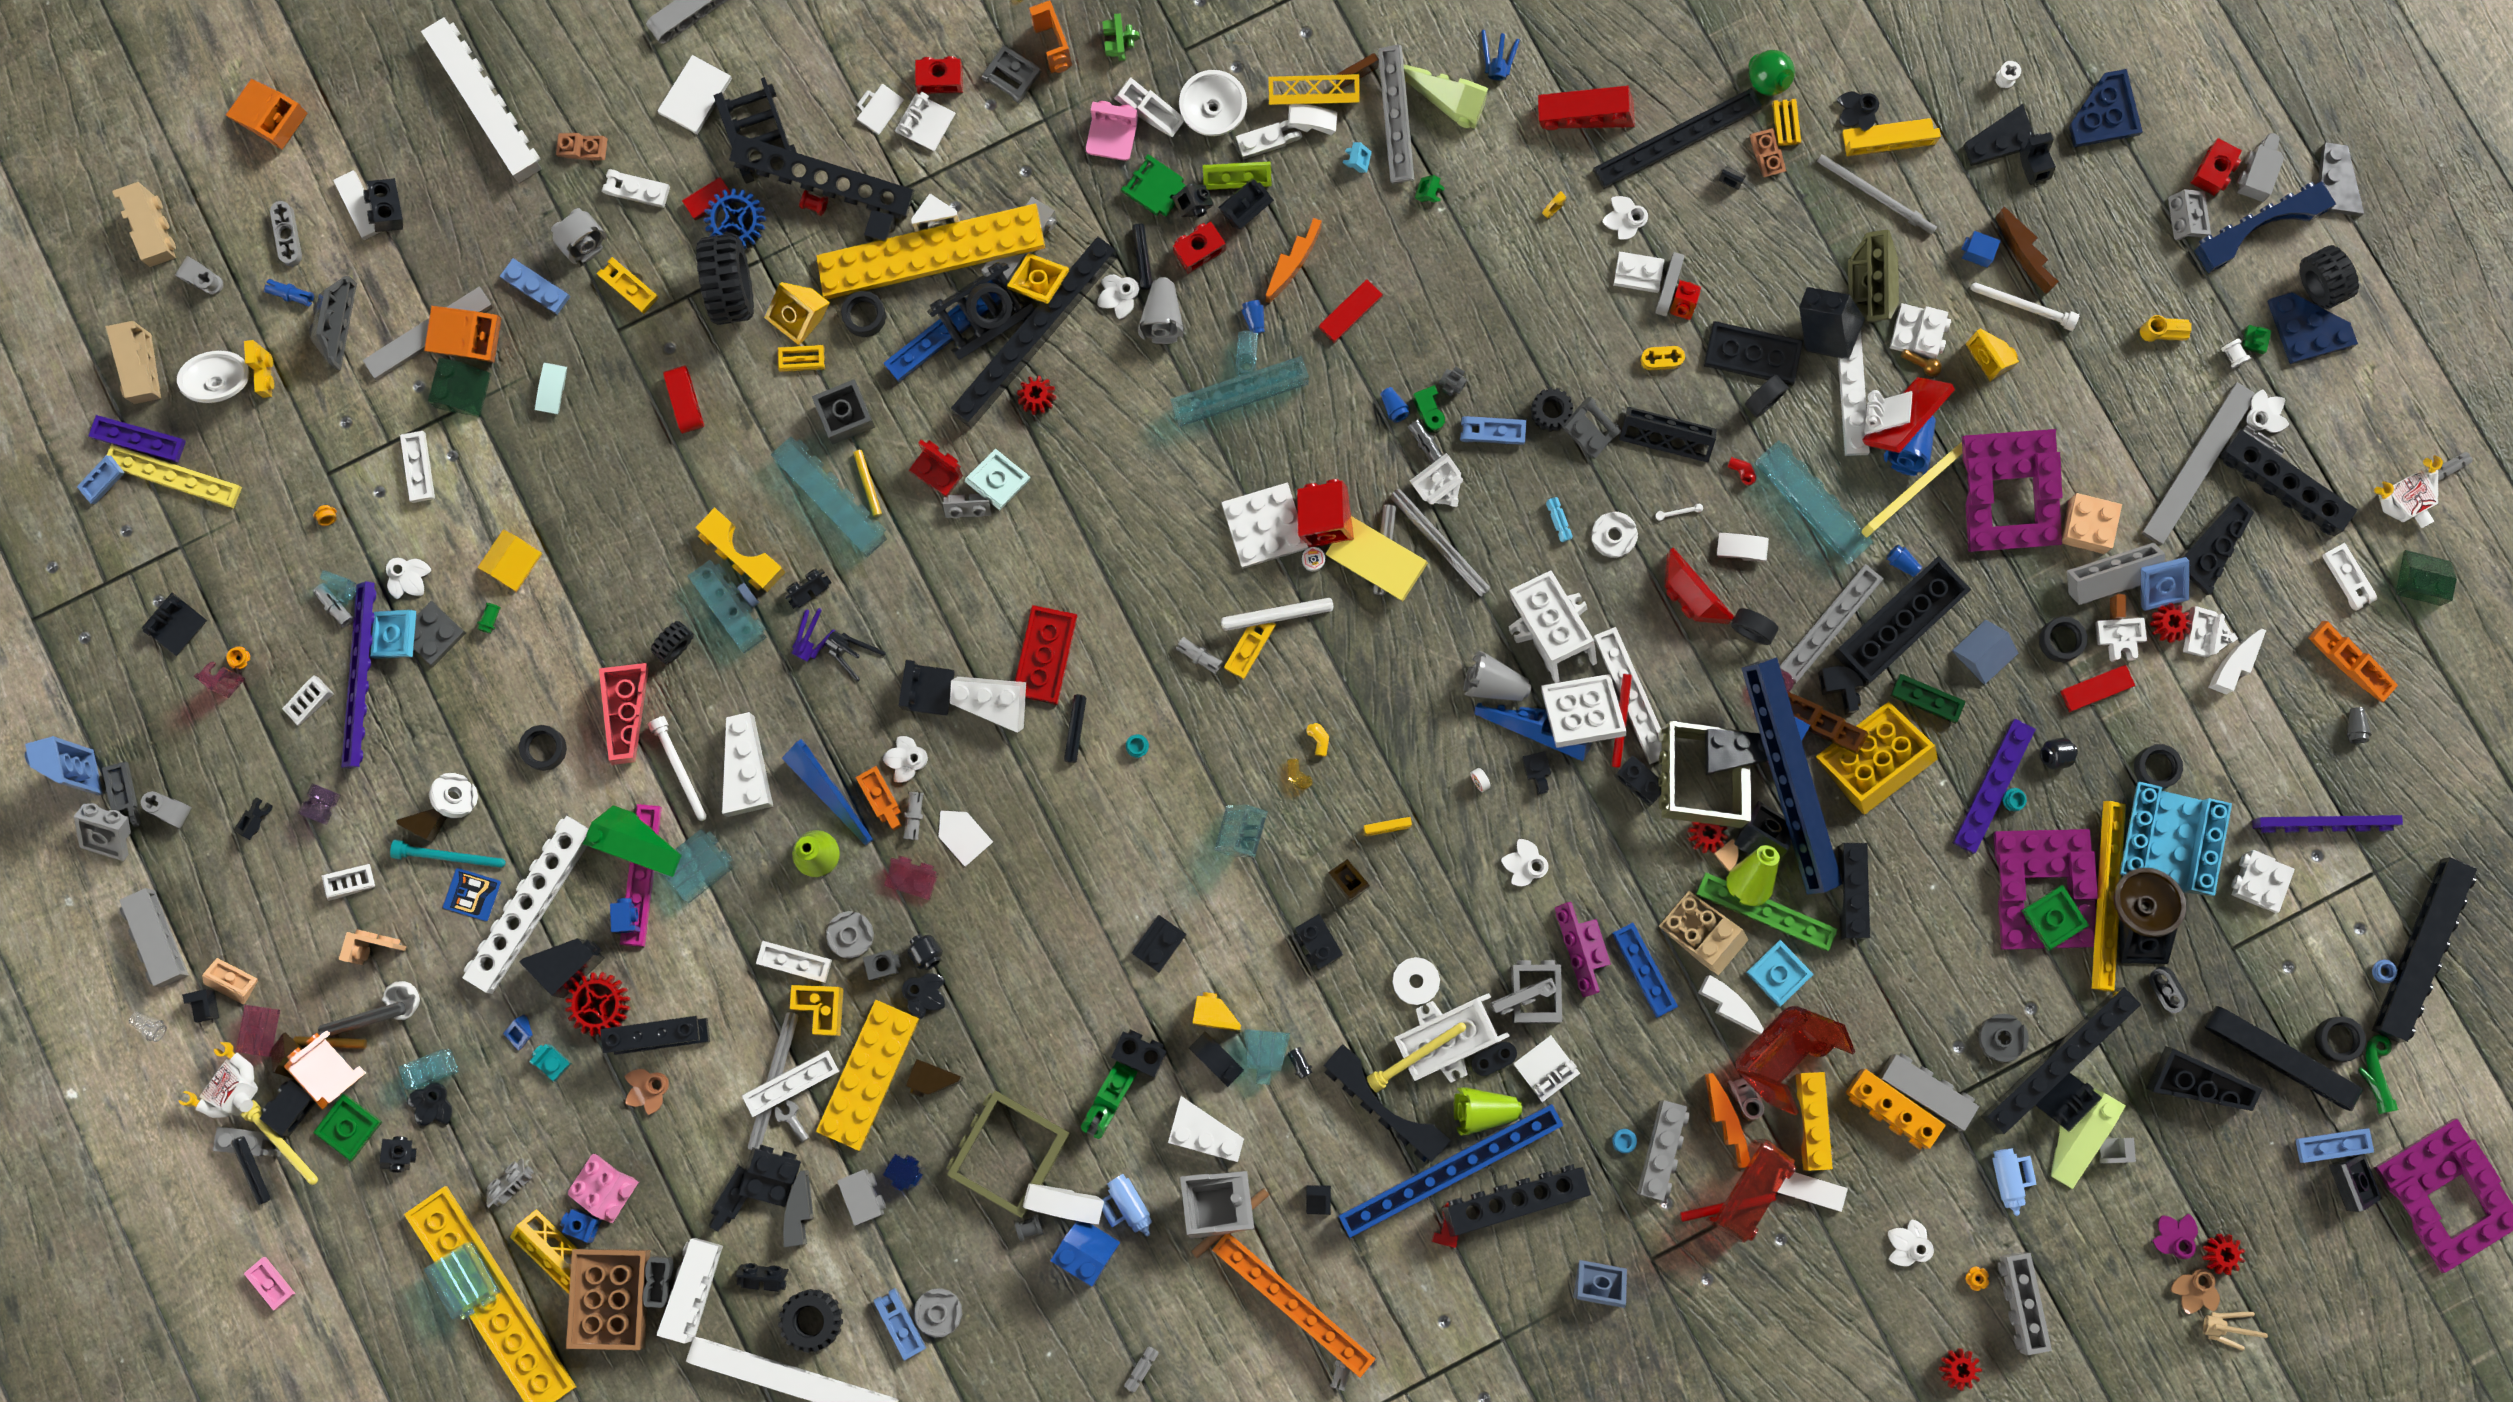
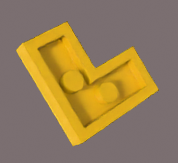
M254 340L244 341L245 364L254 370L255 392L262 398L272 397V389H274V379L271 376L270 367H273L272 355Z

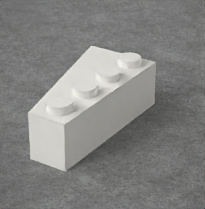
M692 1238L690 1242H686L682 1254L684 1259L682 1265L677 1269L676 1282L670 1292L668 1304L656 1336L684 1344L693 1341V1338L696 1337L723 1248L722 1245L698 1238Z

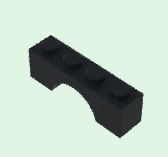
M1842 843L1838 846V867L1843 882L1840 937L1841 940H1866L1870 938L1867 843Z

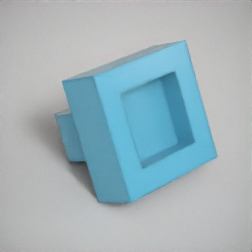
M1353 142L1352 148L1345 150L1350 155V159L1343 160V163L1350 168L1353 167L1359 173H1367L1372 151L1361 142Z

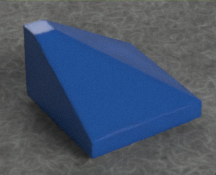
M525 1014L514 1019L503 1033L518 1051L523 1048L533 1035Z

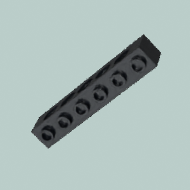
M2243 430L2238 431L2232 436L2218 456L2226 466L2241 472L2246 480L2260 485L2265 493L2279 498L2284 506L2295 509L2303 519L2315 523L2327 535L2336 536L2343 532L2358 511L2351 504ZM2244 454L2250 456L2251 463L2244 459ZM2263 467L2270 470V476L2264 473ZM2283 480L2289 483L2290 489L2284 487ZM2302 494L2308 496L2309 503L2303 500ZM2322 507L2328 510L2329 516L2323 514Z
M1574 1164L1560 1168L1561 1173L1553 1175L1552 1171L1538 1174L1539 1179L1531 1182L1528 1177L1515 1181L1517 1186L1508 1188L1507 1184L1494 1187V1193L1485 1195V1192L1481 1191L1471 1194V1199L1463 1201L1462 1197L1448 1201L1449 1206L1442 1209L1450 1236H1457L1590 1196L1591 1193L1583 1167L1575 1168ZM1559 1179L1565 1183V1190L1562 1193L1556 1187ZM1536 1186L1541 1187L1543 1190V1196L1540 1199H1537L1534 1195ZM1515 1192L1521 1198L1518 1206H1515L1511 1201L1512 1194ZM1492 1199L1498 1203V1209L1495 1213L1489 1209V1202ZM1469 1206H1472L1476 1211V1215L1472 1220L1466 1215V1209Z

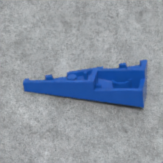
M1477 703L1475 706V715L1578 760L1584 761L1590 750L1592 742L1556 748L1546 709L1519 707V710L1505 709V705L1489 708L1482 706V703Z
M802 739L797 741L782 759L865 845H868L873 841L869 832L836 784L826 774L807 744Z

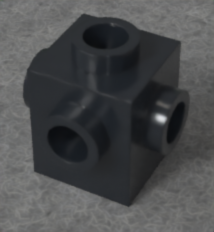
M1188 184L1173 196L1181 217L1194 216L1195 218H1200L1206 215L1207 210L1214 205L1205 185Z
M401 1136L393 1137V1139H382L380 1169H389L393 1173H403L404 1170H410V1163H415L417 1148H412V1140Z

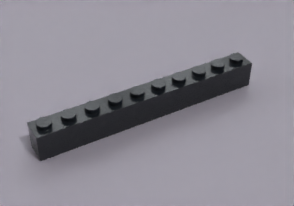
M1097 236L1069 269L1068 274L1048 304L1041 302L951 407L952 413L956 418L970 429L974 427L1114 263L1117 255L1113 247Z

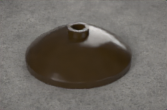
M2153 868L2134 869L2125 874L2115 887L2114 906L2119 918L2128 928L2140 935L2147 937L2165 936L2178 928L2185 917L2186 899L2181 887L2171 876ZM2141 905L2146 906L2147 911L2143 910Z

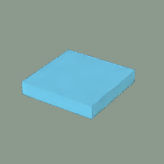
M416 611L374 612L373 642L370 657L375 659L413 657Z
M1781 940L1773 945L1745 972L1778 1007H1781L1814 975Z

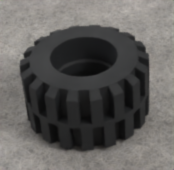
M2328 245L2301 260L2299 274L2304 289L2314 303L2321 308L2330 309L2358 293L2359 279L2355 267L2340 248Z
M809 1289L791 1296L782 1306L783 1310L779 1313L781 1321L778 1322V1327L782 1329L780 1333L782 1338L785 1337L786 1343L789 1346L792 1345L795 1350H802L806 1353L816 1352L827 1347L836 1340L837 1335L842 1330L840 1327L843 1324V1319H841L843 1312L838 1307V1301L834 1300L831 1294L824 1293L823 1290ZM807 1306L818 1308L824 1318L823 1328L816 1335L804 1333L798 1324L799 1313Z

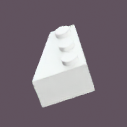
M956 677L951 680L950 704L1018 733L1024 728L1026 682Z
M1181 1096L1168 1143L1238 1162L1244 1138Z

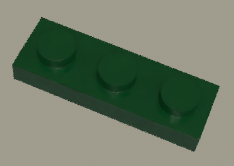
M1901 673L1898 675L1890 695L1893 698L1955 724L1958 722L1966 702Z

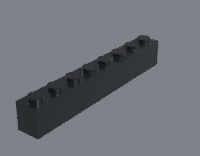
M2452 857L2440 860L2398 964L2397 976L2389 986L2372 1031L2398 1043L2408 1042L2414 1036L2416 1031L2414 1025L2417 1018H2420L2423 1014V1003L2433 989L2432 981L2441 969L2442 962L2440 961L2443 953H2446L2450 947L2451 942L2449 938L2451 933L2458 927L2459 919L2457 918L2460 911L2467 904V893L2476 882L2475 873L2477 868Z
M2125 987L2116 988L2114 992L2109 994L1980 1117L1996 1134H2005L2140 1007L2141 1003Z

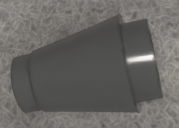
M2351 708L2347 729L2349 742L2356 744L2366 743L2370 741L2369 737L2372 734L2365 708Z

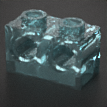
M447 1049L439 1050L398 1067L406 1090H416L459 1072L452 1051Z

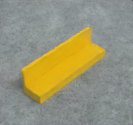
M1931 118L1875 125L1865 132L1860 128L1845 129L1842 132L1846 156L1936 145L1941 137L1940 129L1933 128Z

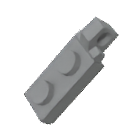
M1548 978L1490 1003V1007L1494 1013L1500 1012V1015L1513 1011V1006L1518 1003H1522V1006L1536 1000L1534 996L1540 994L1549 997L1557 992L1552 978Z

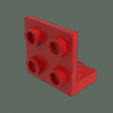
M920 439L918 444L922 453L910 467L909 472L943 496L948 497L963 477L960 470L961 466L957 464L958 460L948 453L943 455L939 451L940 448L930 440L926 443Z

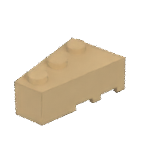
M134 321L106 326L121 382L120 389L123 397L133 404L161 399L151 333Z

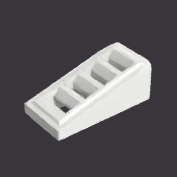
M314 675L282 709L300 726L334 693L319 677ZM315 687L320 692L318 696L313 691ZM308 694L314 699L312 703L306 697ZM301 700L308 706L306 709L299 703ZM294 706L302 713L300 716L292 710Z
M370 864L322 875L328 901L375 887ZM361 872L365 873L367 881L366 884H362L360 877ZM355 875L357 886H352L350 876ZM342 878H346L348 888L343 889ZM336 880L337 891H333L332 881Z

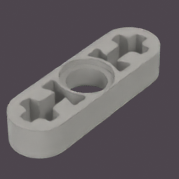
M277 201L271 206L270 215L278 257L285 265L296 266L302 259V252L294 210L288 203ZM282 208L286 210V212L283 213L284 220L286 222H283L282 217L278 214L281 213ZM290 228L292 231L291 236L287 239H282L280 236L282 230ZM285 245H289L290 250L295 253L291 255V259L286 257L289 255V251Z
M1676 252L1672 254L1655 314L1667 316L1685 255Z

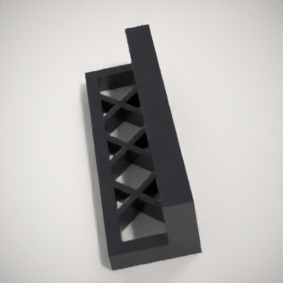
M1627 406L1619 440L1709 463L1716 441L1717 429ZM1628 425L1637 427L1641 434L1635 437L1626 435ZM1657 432L1662 435L1663 440L1653 442L1648 435ZM1675 438H1681L1686 445L1677 448L1670 441ZM1699 443L1708 445L1706 455L1695 452L1693 446Z

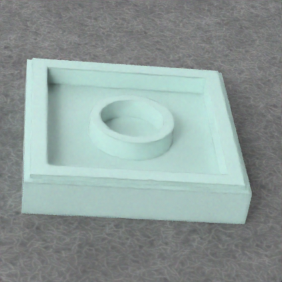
M995 449L966 477L965 482L986 500H989L997 509L1001 510L1030 481V476Z

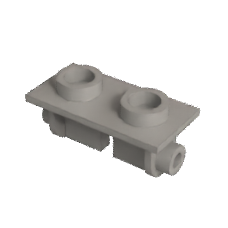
M965 494L944 497L943 508L945 518L991 516V503L980 494H969V501H965Z

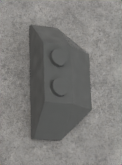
M344 276L319 294L318 301L315 302L313 307L314 322L309 328L310 339L326 361L336 370H341L357 287V283L350 276Z

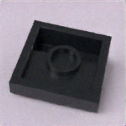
M760 1145L759 1149L752 1147L738 1194L785 1207L792 1184L796 1180L801 1161L796 1159V1154L783 1151L782 1155L773 1153L774 1148L765 1145Z

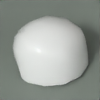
M399 981L387 986L382 1001L385 1002L386 1006L403 1002L406 1013L394 1017V1019L406 1020L418 1008L420 997L415 986L405 981Z

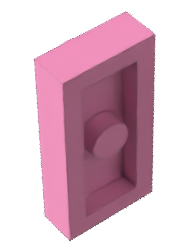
M262 1257L244 1273L273 1311L279 1309L295 1295V1292L266 1257Z

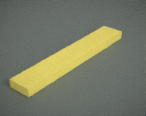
M1962 442L1868 523L1861 533L1868 538L1963 454Z
M113 444L110 445L107 456H112L126 474L233 509L242 489L239 485Z

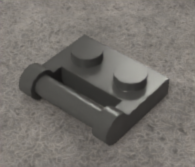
M1003 45L984 71L981 80L986 83H992L1012 96L1013 100L1020 104L1027 91L1040 75L1041 69ZM999 70L1019 83L1020 87L1017 90L994 75V73Z
M1591 396L1586 398L1562 425V428L1591 458H1596L1622 430L1617 423L1614 424L1599 409L1596 401ZM1587 411L1607 429L1604 434L1585 416Z

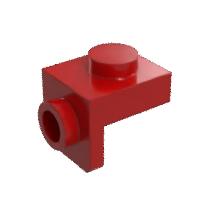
M1679 280L1669 313L1691 320L1702 286Z

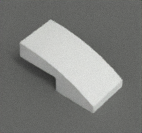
M1291 104L1289 106V126L1305 132L1313 128L1329 135L1336 131V111L1305 104Z
M1719 533L1717 556L1719 558H1742L1743 561L1766 562L1769 539L1752 535Z

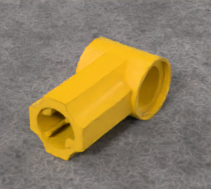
M2154 315L2140 327L2141 337L2148 342H2153L2157 339L2187 341L2191 333V323L2189 320L2166 319L2160 315ZM2151 325L2157 329V332L2152 330Z

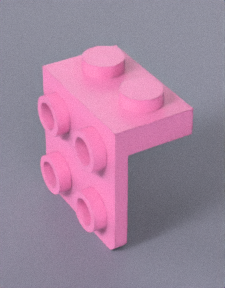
M1107 101L1092 102V121L1086 144L1087 154L1128 161L1131 156L1138 123L1137 110L1129 105L1114 106Z
M592 1154L568 1190V1195L593 1216L613 1223L639 1182L633 1177L617 1171L598 1155Z

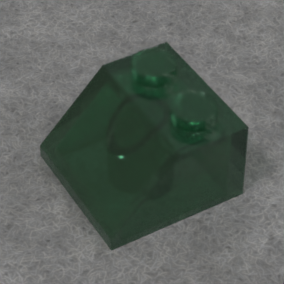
M439 358L428 402L436 409L480 417L491 373L463 362Z
M2405 550L2403 552L2395 595L2438 606L2453 601L2457 577L2452 562Z

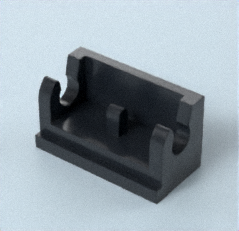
M1252 178L1218 208L1232 227L1241 229L1272 203L1274 199L1260 182L1257 183Z

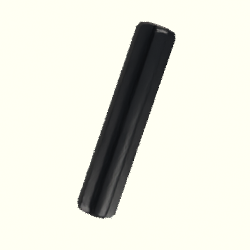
M1139 223L1134 224L1132 230L1140 286L1142 290H1147L1151 288L1152 277L1144 224Z
M1075 694L1073 698L1064 761L1068 763H1076L1087 699L1086 696Z
M244 1136L237 1137L231 1141V1145L254 1199L258 1205L266 1203L271 1197Z

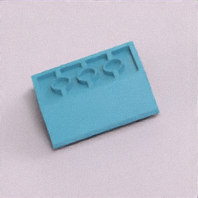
M2137 782L2120 874L2125 875L2138 868H2153L2171 876L2181 887L2183 893L2215 896L2232 803L2211 798L2199 800L2161 791L2162 787Z

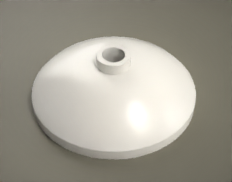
M1207 70L1194 75L1185 83L1180 93L1179 108L1183 120L1192 130L1206 136H1220L1231 132L1241 123L1247 109V97L1243 86L1234 76L1220 70ZM1215 106L1217 110L1210 111V107Z
M210 351L188 360L178 372L177 384L181 393L193 401L202 403L221 402L235 396L245 387L249 379V368L245 364V360L235 353Z

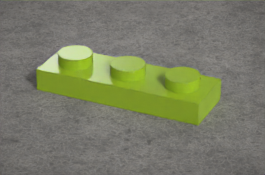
M1271 162L1203 165V183L1207 190L1241 188L1252 178L1257 183L1260 182L1264 187L1272 186Z

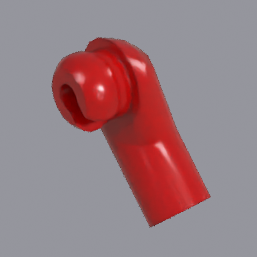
M1734 457L1730 458L1727 468L1738 471L1745 485L1750 486L1754 484L1756 474L1752 465Z

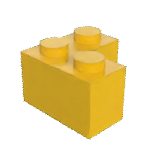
M791 985L790 1009L795 1011H814L812 1034L841 1036L843 988Z

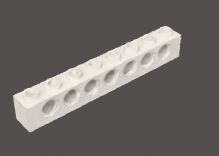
M568 816L558 822L555 827L556 833L552 839H548L542 848L544 852L539 859H535L529 868L531 872L526 880L523 879L516 888L517 894L513 900L510 899L503 908L504 914L500 920L497 919L491 926L490 936L487 940H483L477 949L479 953L474 960L469 961L466 965L463 979L486 993H494L587 846L583 842L589 828ZM570 837L571 845L567 849H563L562 841ZM554 857H557V867L554 869H550V860ZM543 877L545 885L542 889H537L536 882L539 878ZM530 897L532 899V906L525 910L523 902L526 898ZM518 918L519 926L512 930L510 923L512 919ZM501 938H504L506 946L504 949L499 950L497 943ZM491 958L493 966L487 971L484 968V963L487 959Z

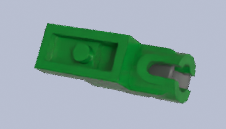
M1116 1061L1081 1125L1083 1132L1094 1136L1093 1138L1096 1139L1102 1138L1135 1079L1137 1071Z

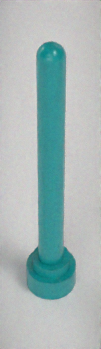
M393 840L390 849V856L394 859L415 856L499 868L504 867L506 864L502 858L411 847L402 840Z

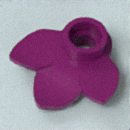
M2186 1214L2178 1222L2169 1216L2161 1215L2158 1221V1229L2161 1235L2152 1240L2155 1247L2164 1254L2173 1253L2180 1259L2192 1257L2196 1250L2194 1239L2198 1234V1227L2194 1218L2190 1214ZM2181 1242L2185 1243L2186 1249L2184 1251H2181L2179 1249V1244Z

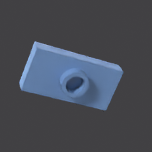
M106 455L77 488L90 504H96L125 472L112 456Z

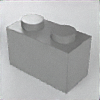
M865 1169L837 1181L854 1226L884 1215L883 1209L886 1208L883 1197L881 1195L877 1196L874 1188L877 1186V1182L872 1172L869 1173Z

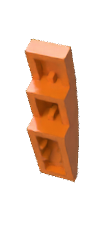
M1313 218L1306 238L1296 237L1290 256L1280 255L1266 293V302L1271 303L1299 272L1322 227L1321 220Z
M2322 621L2308 637L2341 671L2380 702H2384L2398 686L2369 653H2362L2349 637H2342L2328 621Z
M1713 1073L1705 1074L1712 1122H1722L1725 1145L1735 1144L1738 1168L1752 1167L1745 1136L1738 1116L1726 1092Z

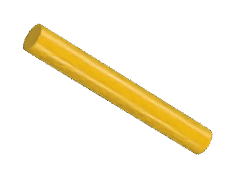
M862 450L854 451L853 454L873 517L881 516L882 512Z

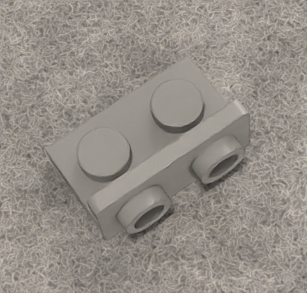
M2184 189L2169 196L2168 201L2175 240H2181L2187 236L2205 238L2211 235L2205 191Z

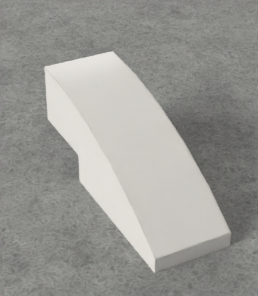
M1132 78L1125 82L1114 97L1122 105H1129L1136 109L1138 117L1170 137L1174 136L1184 122L1181 114L1151 90L1148 92Z
M2260 629L2254 632L2231 650L2218 667L2208 688L2223 694L2234 691L2239 676L2243 677L2251 673L2266 630Z
M1706 976L1698 994L1719 1004L1715 1013L1756 1034H1762L1764 1029L1761 1023L1740 996L1713 976Z
M1029 1183L1023 1207L1061 1218L1099 1224L1104 1201L1093 1195Z

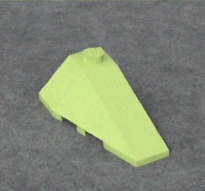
M1404 64L1405 81L1460 126L1475 129L1485 106L1488 92L1487 87L1461 78L1458 82L1452 81L1445 74L1435 77L1428 70Z
M2096 1089L2094 1091L2102 1099L2070 1132L2059 1125L2058 1132L2060 1133L2058 1144L2055 1148L2051 1177L2071 1189L2074 1188L2114 1128L2126 1106Z

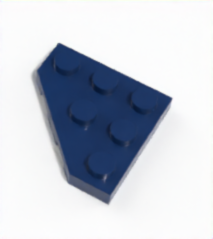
M2127 69L2103 74L2069 125L2074 148L2140 136L2143 133Z
M2294 293L2270 298L2267 301L2290 365L2351 348L2358 344L2350 322Z

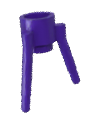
M820 608L817 609L804 638H802L809 615V610H805L796 641L792 646L794 649L791 654L807 662L810 657L816 658L818 652L824 647L829 635L836 631L834 629L831 630L816 648L812 649L814 644L808 640L822 611Z

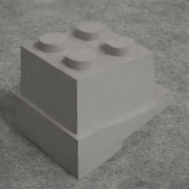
M1247 1171L1180 1177L1186 1231L1191 1239L1255 1229Z

